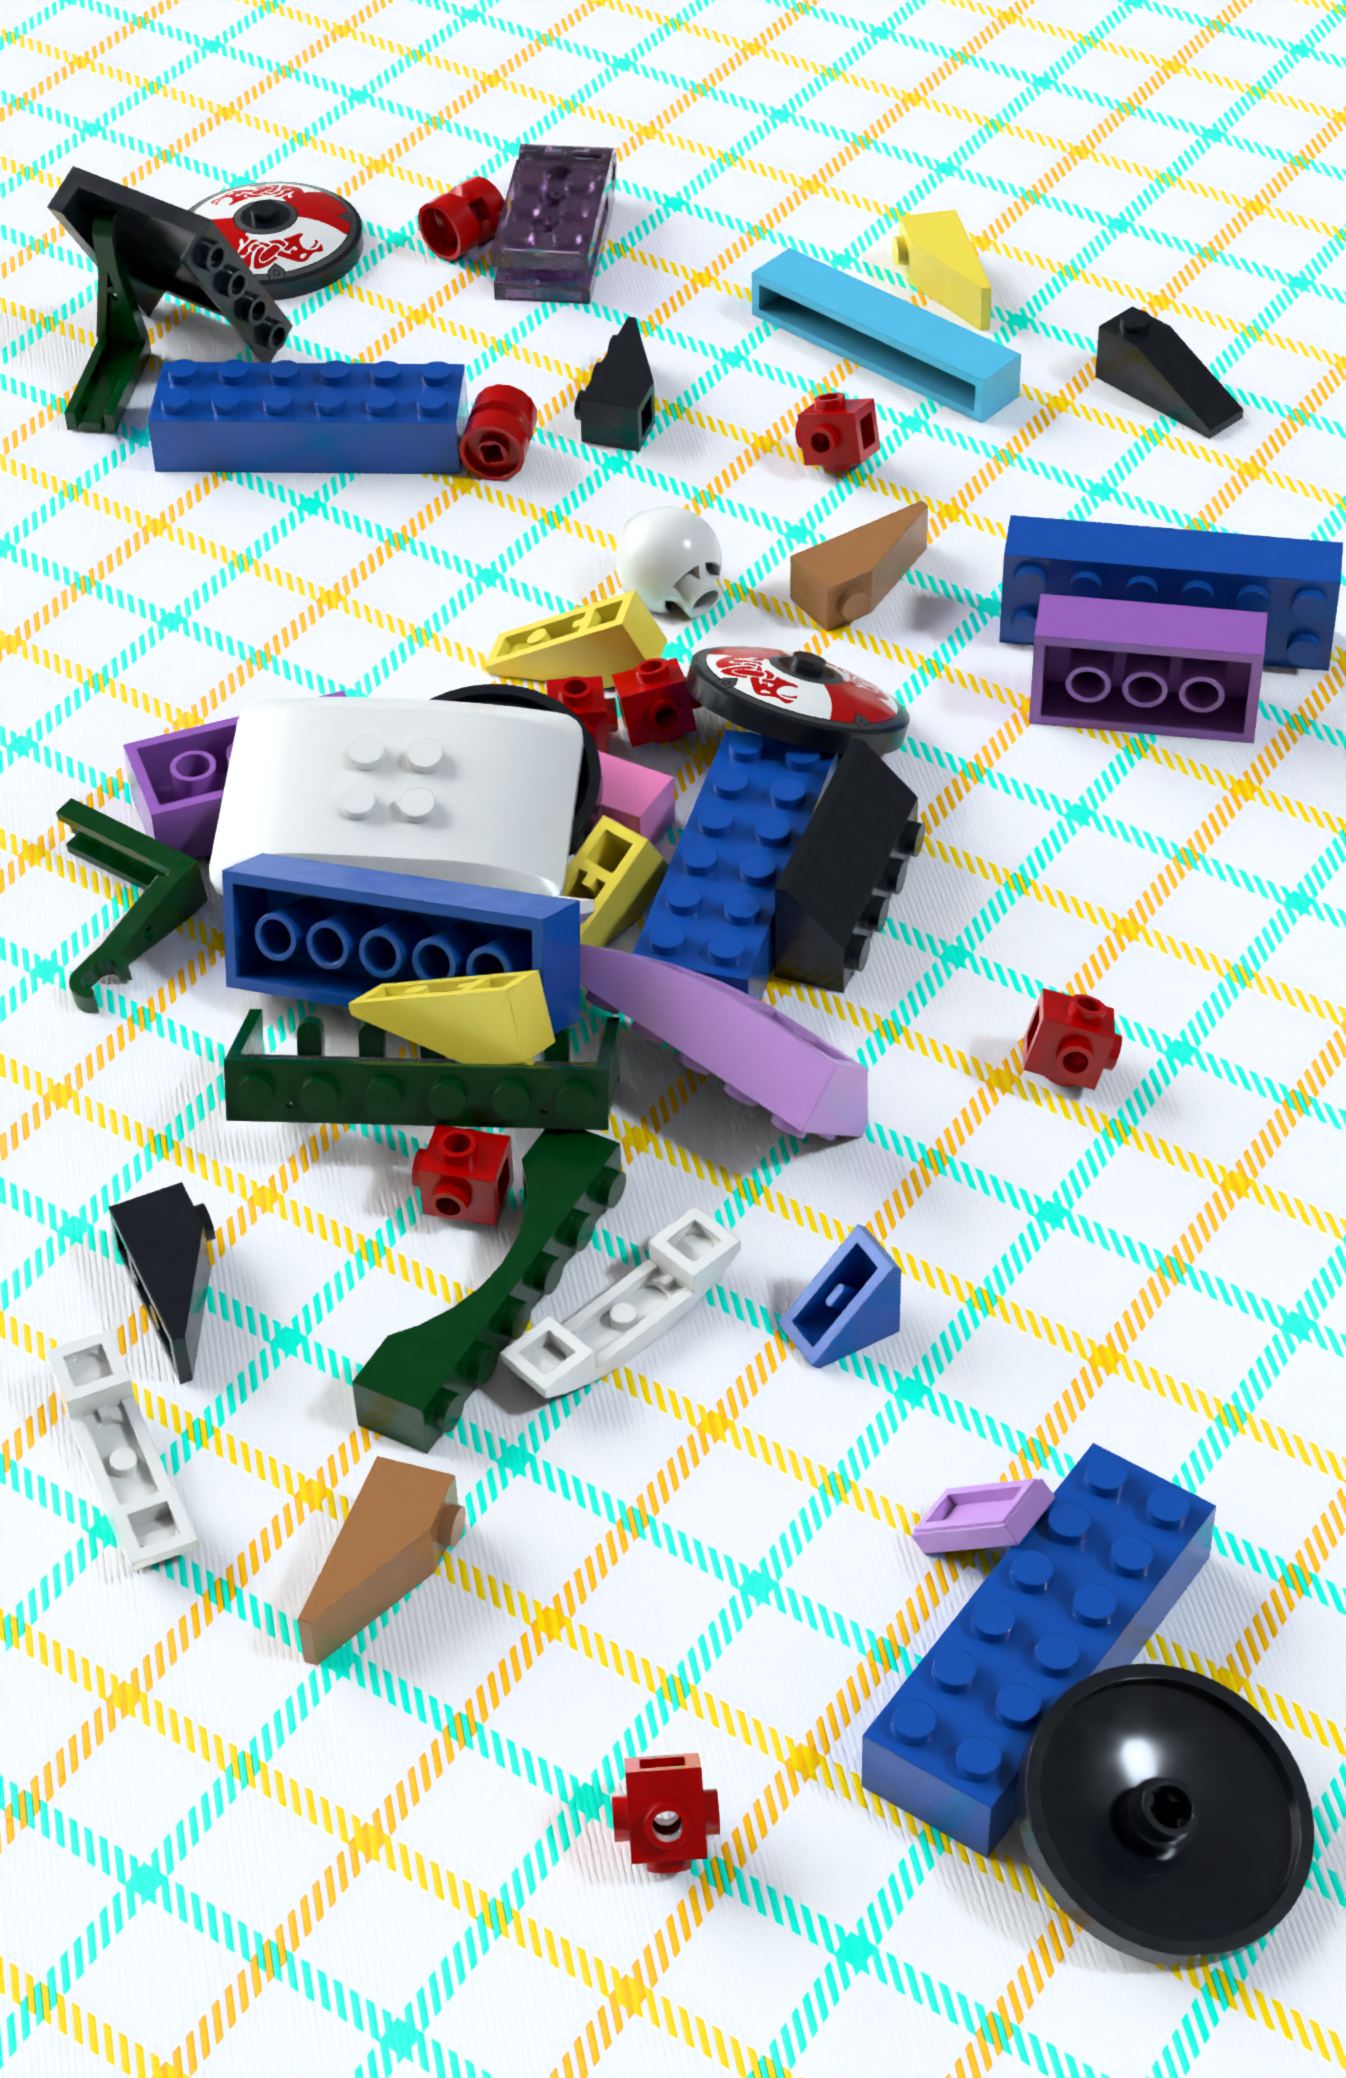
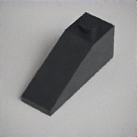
M1132 306L1099 326L1096 378L1209 439L1243 418L1244 409L1170 325L1150 316L1146 311Z
M180 1182L109 1206L108 1209L116 1250L181 1385L192 1381L194 1376L211 1272L207 1242L214 1240L216 1236L205 1204L193 1205L183 1183Z

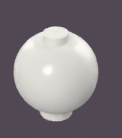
M662 506L636 512L625 522L623 533L616 547L615 568L619 582L626 593L636 590L647 609L656 613H673V602L683 609L690 618H698L705 615L719 602L723 593L722 588L717 583L722 569V552L715 532L703 518L681 507Z

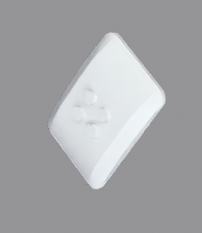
M292 697L258 700L249 704L241 712L237 721L209 866L211 883L216 892L223 896V869L261 853L533 894L563 896L584 747L582 728L577 720L567 714L482 703L380 697Z

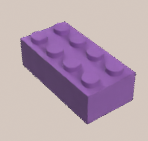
M1041 594L1034 634L1029 723L1254 744L1268 613Z
M343 690V691H339V692H335V693H331V694H327V695H323V696H319V697H347V696H346V694H345V692H344V690ZM240 716L123 744L131 796L147 836L194 859L212 855L237 721Z

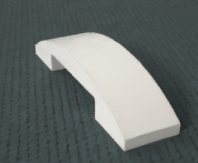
M695 1205L648 1241V1260L563 1324H560L551 1315L546 1317L501 1351V1361L544 1398L574 1391L600 1379L638 1355L676 1324L706 1294L741 1250V1240Z
M108 1329L46 1350L47 1360L85 1466L111 1529L132 1571L200 1548L199 1540L176 1485H171L137 1404L132 1380L111 1330Z

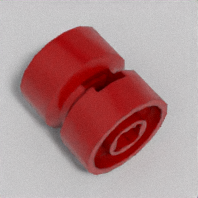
M473 176L453 187L448 193H443L430 200L419 209L418 225L423 240L434 254L446 261L455 260L474 249L478 244H482L506 229L508 223V210L503 196L495 185L481 176Z
M496 384L484 388L477 394L459 445L460 458L465 467L476 476L486 480L502 481L512 478L520 472L538 420L537 408L532 398L524 391L511 385Z

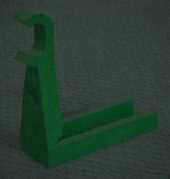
M97 210L93 218L92 237L98 267L96 331L98 341L64 412L67 430H77L81 423V428L84 431H102L105 426L106 432H116L151 355L149 335L123 264L125 248L116 244L115 224L119 220V211Z
M70 798L56 812L58 820L69 825L72 833L75 834L66 843L68 852L145 890L102 944L70 975L69 987L76 1006L87 1013H99L96 996L91 988L106 975H116L121 981L133 980L128 965L193 916L208 901L198 860Z

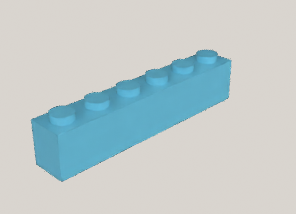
M788 248L751 273L752 315L973 420L983 423L1019 397L1022 354L791 248Z

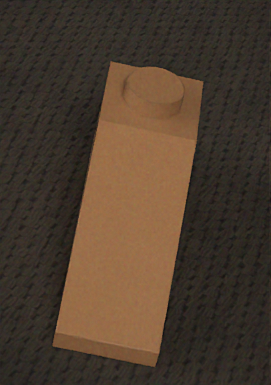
M919 501L791 555L790 599L826 632L870 614L927 549L928 505L923 501Z
M380 1456L376 1457L297 1619L304 1662L319 1665L436 1571L446 1547H455L458 1544L464 1529L466 1510L464 1506L458 1505L455 1475Z

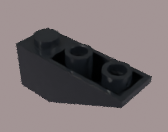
M628 316L618 335H612L608 344L607 354L602 362H596L594 365L591 381L585 390H580L577 394L574 416L576 420L581 421V442L639 452L655 425L654 380L635 317Z

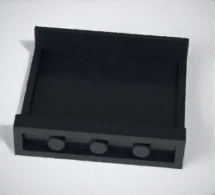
M72 166L47 208L96 267L97 261L92 237L95 212L97 210L119 211V220L115 224L116 244L125 248L123 264L141 315L149 318L164 293L225 317L260 362L271 363L277 351L284 346L293 325L211 219Z

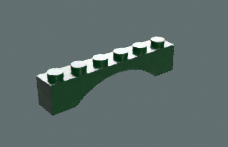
M544 1129L521 1159L526 1208L518 1236L502 1264L477 1290L453 1308L420 1325L387 1335L352 1381L358 1426L426 1454L429 1453L443 1432L449 1433L456 1427L461 1418L466 1400L477 1385H485L492 1377L500 1352L504 1350L511 1339L517 1340L522 1336L529 1323L531 1311L544 1294L550 1295L554 1292L562 1277L564 1266L576 1250L582 1251L586 1248L592 1238L595 1224L606 1208H614L620 1201L626 1186V1174L621 1170L619 1142L586 1130Z

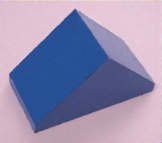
M857 1224L777 1323L810 1365L820 1369L900 1332L902 1269L867 1227Z

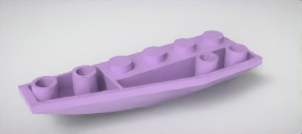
M580 944V985L588 990L585 998L591 1004L612 1014H618L620 1011L634 1020L630 1028L636 1034L657 1044L667 1042L679 1050L676 1059L681 1064L700 1074L710 1075L712 1072L726 1082L723 1090L729 1096L754 1107L759 1103L774 1113L770 1120L772 1124L792 1136L805 1138L807 1133H814L831 1141H834L837 1135L863 1136L868 1127V1068L772 1006L722 981L669 962L621 950Z

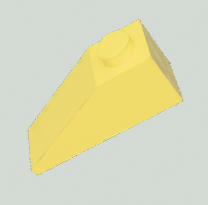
M956 209L899 216V236L892 238V255L895 265H902L909 284L978 330H990L992 287Z
M636 590L499 633L486 662L485 669L492 676L538 681L565 679L572 676H602L603 688H610L614 686L612 674L635 669L639 663L648 659L661 658L667 638Z
M605 815L599 820L568 865L563 896L594 899L595 912L580 925V944L604 947L641 915L661 886L669 867L666 860L647 838Z
M539 970L380 984L348 1003L351 1016L465 1064L533 1065L535 1063L534 1056L555 1043Z

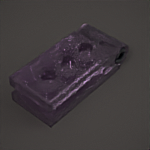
M525 143L520 145L518 159H516L491 249L492 266L498 267L494 280L495 300L591 303L615 202L617 153L615 147Z

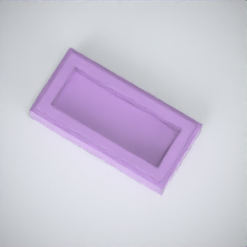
M1042 1478L947 1488L913 1529L914 1532L911 1536L924 1554L1019 1545L1055 1499V1496Z

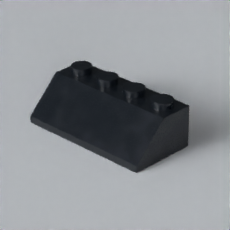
M852 738L775 887V977L844 993L854 970L863 971L869 956L870 937L873 932L881 933L889 910V898L892 893L900 894L906 878L907 860L909 856L917 857L919 855L925 835V824L917 822L918 797L864 740Z

